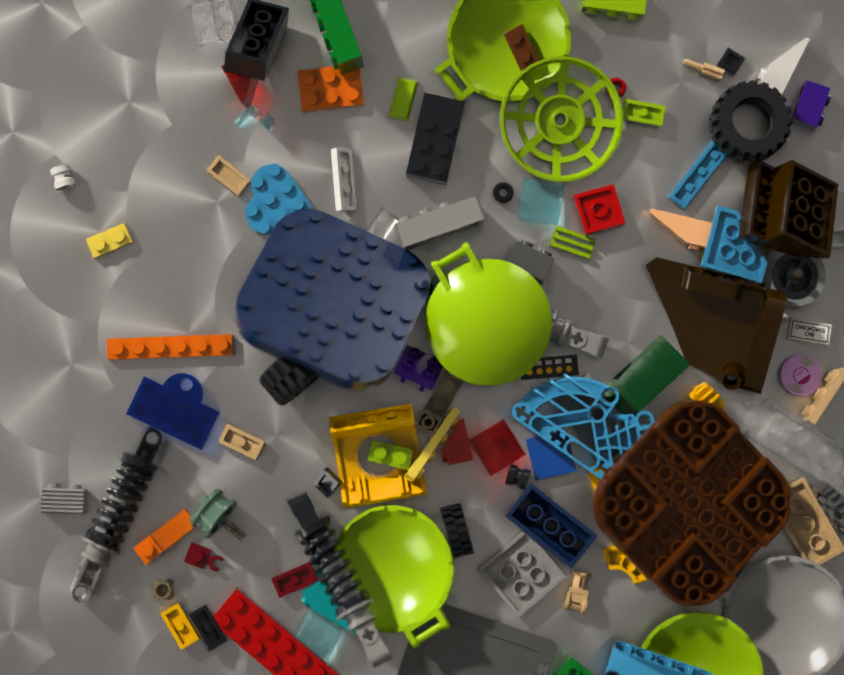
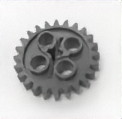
M821 480L812 487V491L815 493L817 502L825 511V515L830 523L844 535V497L839 492H836L834 487H831L825 480Z

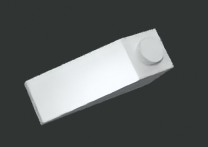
M806 37L769 64L766 69L762 68L756 79L759 81L758 84L760 85L762 82L768 83V88L771 90L774 87L779 90L777 94L781 96L810 39Z

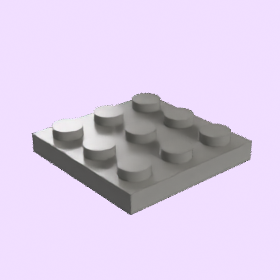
M524 531L520 532L478 568V571L518 618L566 578V575L538 542Z

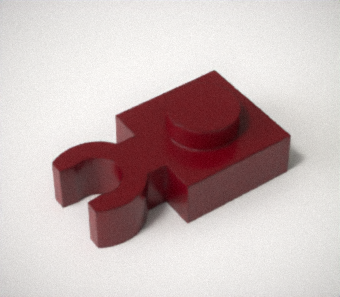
M191 542L184 562L204 569L207 564L211 570L219 571L220 568L215 567L213 562L216 559L223 561L224 558L220 555L210 556L212 549Z

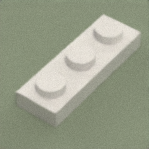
M331 149L336 211H357L352 149Z

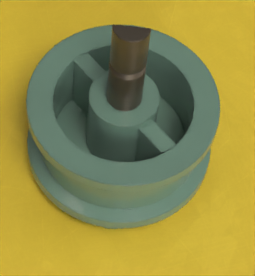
M215 489L209 496H204L199 503V506H201L199 510L195 511L189 518L191 526L193 528L198 527L205 532L204 536L207 539L212 537L223 526L242 541L247 534L228 520L237 502L235 500L229 501L224 497L221 489Z

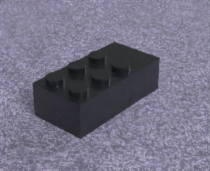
M248 0L226 49L224 71L265 81L287 28L289 8L260 0Z
M424 92L406 177L447 185L465 101Z

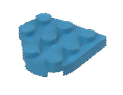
M277 164L265 165L259 168L251 178V190L254 197L248 203L245 212L249 226L257 233L270 235L276 224L286 215L295 211L313 208L290 174Z

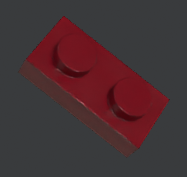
M308 562L271 578L279 598L317 582L318 578L314 573L312 565Z

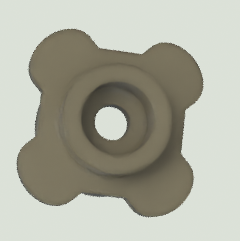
M170 579L163 582L159 580L154 581L155 594L153 598L156 601L161 599L172 600L174 598V593L172 592L173 581Z

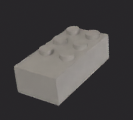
M476 196L453 204L450 201L438 205V209L431 211V208L419 212V216L411 218V215L400 218L399 222L396 223V228L404 250H411L483 225L484 217Z

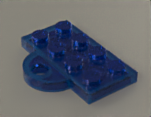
M178 373L169 377L163 385L144 376L126 414L203 450L220 412L202 404L203 388L195 377L186 373ZM184 379L192 381L193 386L188 391H184L181 388V383Z

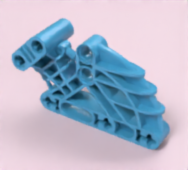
M564 373V378L554 380L547 378L548 382L536 388L531 386L532 390L519 403L513 406V417L600 479L605 473L600 469L598 473L594 470L600 465L601 460L605 462L602 466L606 469L614 465L611 449H619L620 456H622L623 450H628L654 423V417L648 411H641L636 417L633 414H610L619 401V393L615 388L593 379L570 377ZM607 391H613L616 394L615 400L611 403L604 400V394ZM569 395L587 409L568 412L552 399ZM574 395L595 399L590 407ZM549 401L564 413L543 416L536 410ZM525 406L527 414L532 415V412L535 413L531 417L529 424L526 423L528 418L525 416L518 417L519 412L516 411L517 408L522 409ZM595 408H601L604 412L600 420H595L592 417V411ZM641 416H649L650 419L648 421H651L650 424L641 426L639 418ZM606 418L624 421L626 428L619 430L617 424L615 425L616 432L608 435ZM592 423L597 453L562 428ZM559 430L561 432L559 436L564 440L566 436L570 437L565 442L563 449L560 447L563 444L559 440L552 441V432L556 433ZM576 442L594 454L597 458L596 465L588 467L572 456L567 450L568 444Z

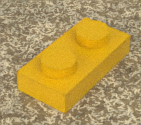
M180 603L160 613L181 650L199 640Z

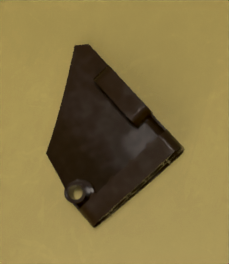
M655 257L645 266L659 294L686 361L690 365L720 379L723 386L728 390L740 388L745 391L761 394L784 315L787 292L746 283L740 277ZM734 375L737 377V379L730 380L727 378V376Z

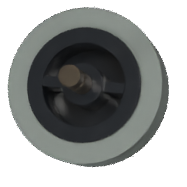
M776 251L766 258L767 267L761 286L787 292L785 308L803 307L813 302L821 294L826 282V270L821 258L796 256Z

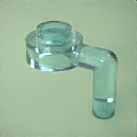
M248 106L234 121L237 126L241 127L250 116H253L267 131L270 132L275 127L273 123L275 119L268 112L264 114L259 112L254 106Z

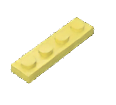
M452 407L448 411L433 437L429 439L405 474V479L411 482L415 478L419 479L425 471L423 468L427 461L430 463L437 454L434 451L437 445L442 446L448 437L446 434L450 427L453 429L460 420L457 417L461 412L460 410Z

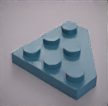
M719 205L716 206L700 267L761 284L767 267V261L762 256L757 245L738 238L741 222L740 213L733 209Z

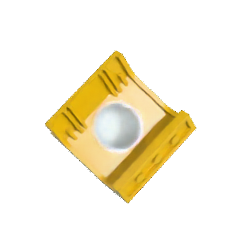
M412 403L329 417L338 474L342 480L340 487L344 508L427 495L424 474L419 479L415 478L410 482L404 478L408 470L367 460L372 440L413 449L410 469L420 454L417 431L414 427L415 419Z

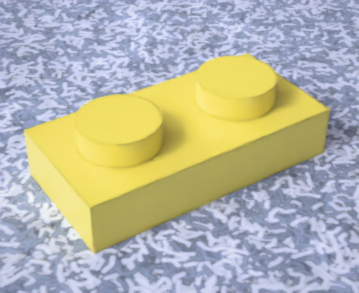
M125 223L86 239L94 259L133 243Z

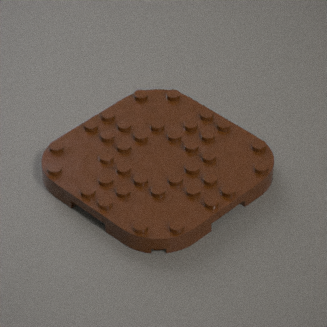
M694 399L680 401L667 408L605 473L596 487L593 498L594 517L606 537L664 597L687 607L710 604L737 579L735 575L762 546L767 547L784 528L791 513L789 504L790 496H792L790 486L784 475L767 457H764L739 430L740 427L722 408L710 402Z

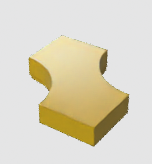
M616 546L602 549L608 570L619 569L626 572L634 584L648 581Z

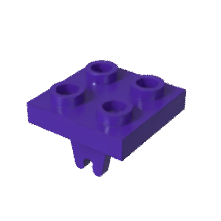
M407 345L394 374L402 377L401 383H404L405 379L421 385L419 390L423 392L425 387L433 390L443 366L434 355Z

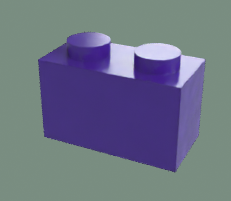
M806 80L802 85L792 115L793 124L815 130L818 125L821 126L825 114H822L824 106L827 107L831 99L829 94L830 88Z

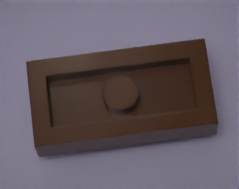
M521 24L504 33L521 71L529 65L540 61L524 25Z

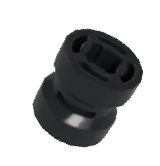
M511 464L505 484H514L518 488L525 490L531 470H522L518 466Z

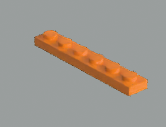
M232 334L107 339V360L233 356Z

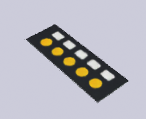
M577 354L543 357L529 372L521 376V380L563 377L564 373L568 376L579 375Z

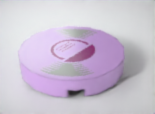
M795 355L788 358L782 364L780 370V382L783 388L788 393L796 396H806L813 393L819 387L822 380V371L819 364L807 355Z

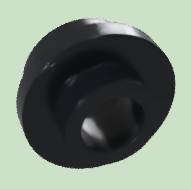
M501 182L494 187L493 196L497 202L507 203L513 198L514 191L510 184ZM502 189L507 191V195L504 197L499 194V191Z

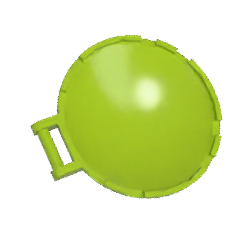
M460 0L451 14L447 29V49L450 58L435 68V73L442 77L456 96V100L462 101L475 91L484 97L502 101L507 88L521 72L504 33L522 24L540 60L559 56L569 57L572 40L570 22L559 0ZM561 63L541 66L531 71L529 76L535 84L545 78L559 76ZM448 66H452L467 86L465 91L462 92L446 70ZM522 80L514 88L509 101L522 100L525 93L529 90ZM553 83L542 86L539 89L544 91Z
M467 242L462 244L460 249L439 261L434 260L431 262L440 282L434 289L427 305L425 328L430 348L441 365L463 381L485 386L505 384L529 372L543 356L552 331L550 304L544 290L535 278L521 267L507 261L498 259L477 260ZM467 254L470 259L469 261L446 274L443 273L442 268Z
M399 505L374 507L353 518L341 531V535L338 538L341 540V544L334 547L336 552L346 549L347 553L342 557L344 560L351 559L352 563L347 566L349 571L353 568L357 570V574L352 576L354 581L357 579L362 580V584L357 586L359 591L367 589L369 596L374 600L369 608L371 613H374L376 616L373 623L377 631L384 633L404 632L413 648L417 649L421 646V643L435 634L451 628V624L443 612L442 606L447 600L452 587L454 562L449 543L435 522L415 509ZM437 617L439 623L418 636L415 634L414 630Z
M688 612L671 617L658 625L648 635L641 647L706 670L713 675H764L759 652L747 633L732 621L712 613Z

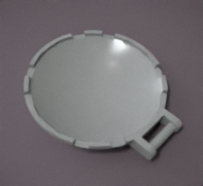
M784 555L761 560L752 566L746 563L743 567L744 570L729 590L721 595L726 600L723 617L737 624L754 642L761 657L763 674L822 675L828 671L844 653V589L839 581L827 569L803 557Z

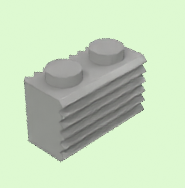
M48 484V488H42L41 513L86 514L87 489H81L82 485L69 484V489L60 488L61 484Z

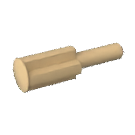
M688 59L683 60V65L700 70L701 74L721 81L724 76L725 69L708 63L702 65Z

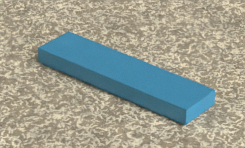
M712 141L669 195L668 198L681 209L685 210L727 157L728 153L726 151L721 153L718 150L720 147L718 142L714 143Z

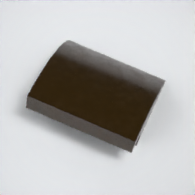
M760 159L749 164L738 238L762 248L785 254L812 258H830L839 184L794 160H790L777 167H773Z

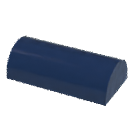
M532 483L524 490L505 515V517L571 569L598 536Z

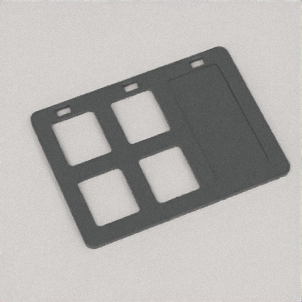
M444 603L442 610L448 618L451 628L435 634L421 643V646L417 649H414L410 641H408L397 674L538 675L536 671L539 662L546 664L543 675H549L557 646L550 639ZM437 617L414 630L415 634L418 636L439 623Z

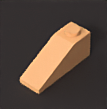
M650 209L648 215L682 244L689 246L688 249L693 251L705 249L712 225L711 222Z

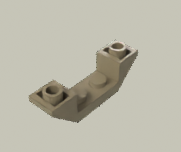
M445 370L414 427L433 437L463 380Z

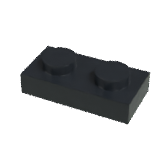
M207 605L186 616L207 652L212 651L227 641Z

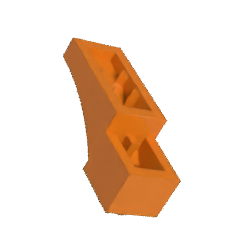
M186 508L133 548L146 565L194 529L189 521L191 514Z

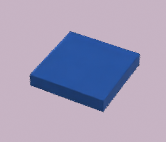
M561 432L551 434L553 436V442L555 440H559L563 443L560 445V447L563 449L564 444L569 440V437L566 436V439L564 440L562 437L559 436ZM536 437L526 440L535 481L576 471L574 460L543 438ZM568 444L567 450L573 456L571 446Z

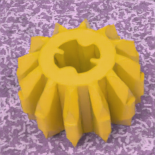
M705 382L697 385L690 393L691 399L710 402L722 409L725 407L723 399L711 385Z

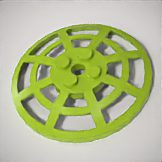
M568 56L551 57L529 65L513 79L501 103L500 130L508 152L524 170L544 180L567 182L582 179L593 174L611 158L621 138L623 109L615 86L600 69L579 58ZM561 63L559 76L545 78L536 84L529 76L531 71L541 66ZM569 64L588 70L599 81L589 88L580 80L568 77ZM522 80L529 90L523 96L518 112L506 111L511 93ZM558 82L557 95L546 98L539 89L547 84ZM567 83L577 86L584 93L577 99L565 95ZM603 87H606L613 101L615 119H603L601 105L595 95ZM534 95L540 103L536 113H524L529 98ZM589 99L594 106L596 118L585 117L582 105ZM559 113L565 117V122L561 126L557 125L554 120L555 116ZM505 119L517 120L519 135L525 144L517 152H515L509 141ZM523 121L535 122L538 133L530 140L525 133ZM584 126H595L590 141L585 144L579 135L583 131ZM602 127L615 128L610 145L599 159L591 149L596 144ZM543 139L552 143L553 156L542 153L535 146ZM573 142L580 150L572 155L561 157L562 144ZM531 151L540 159L552 162V175L535 170L527 165L522 158ZM584 155L593 164L578 173L561 175V163L577 160Z

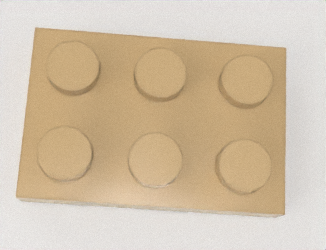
M843 367L833 371L830 370L824 378L826 383L822 388L819 387L812 396L815 400L810 406L807 405L801 413V416H803L802 423L807 426L817 423L844 381Z

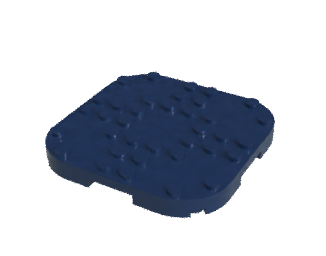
M299 210L283 217L274 227L237 296L234 308V321L237 323L242 338L254 348L277 359L280 356H284L319 372V378L349 390H365V387L382 384L394 370L430 291V277L422 261L409 250H404L403 247L330 214L318 210Z

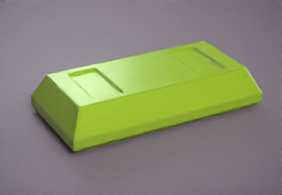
M402 77L398 78L388 117L409 121L418 81Z

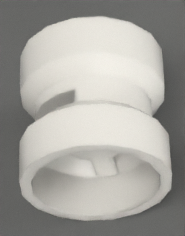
M70 164L50 169L51 176L55 179L54 186L56 191L65 190L76 185L74 178L70 174L72 171Z

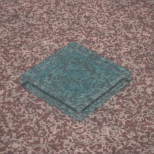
M523 178L517 220L559 225L565 184Z
M308 608L293 636L326 663L345 628Z

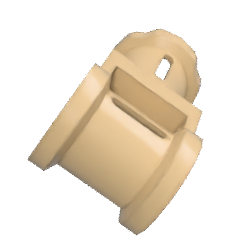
M573 570L574 579L572 587L569 586L566 594L564 610L580 611L584 615L589 592L586 589L588 579L592 574Z

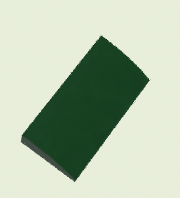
M660 335L607 384L609 387L615 388L619 393V401L614 408L621 414H633L636 416L684 372L690 364ZM607 391L604 397L611 403L615 400L616 394L613 391Z

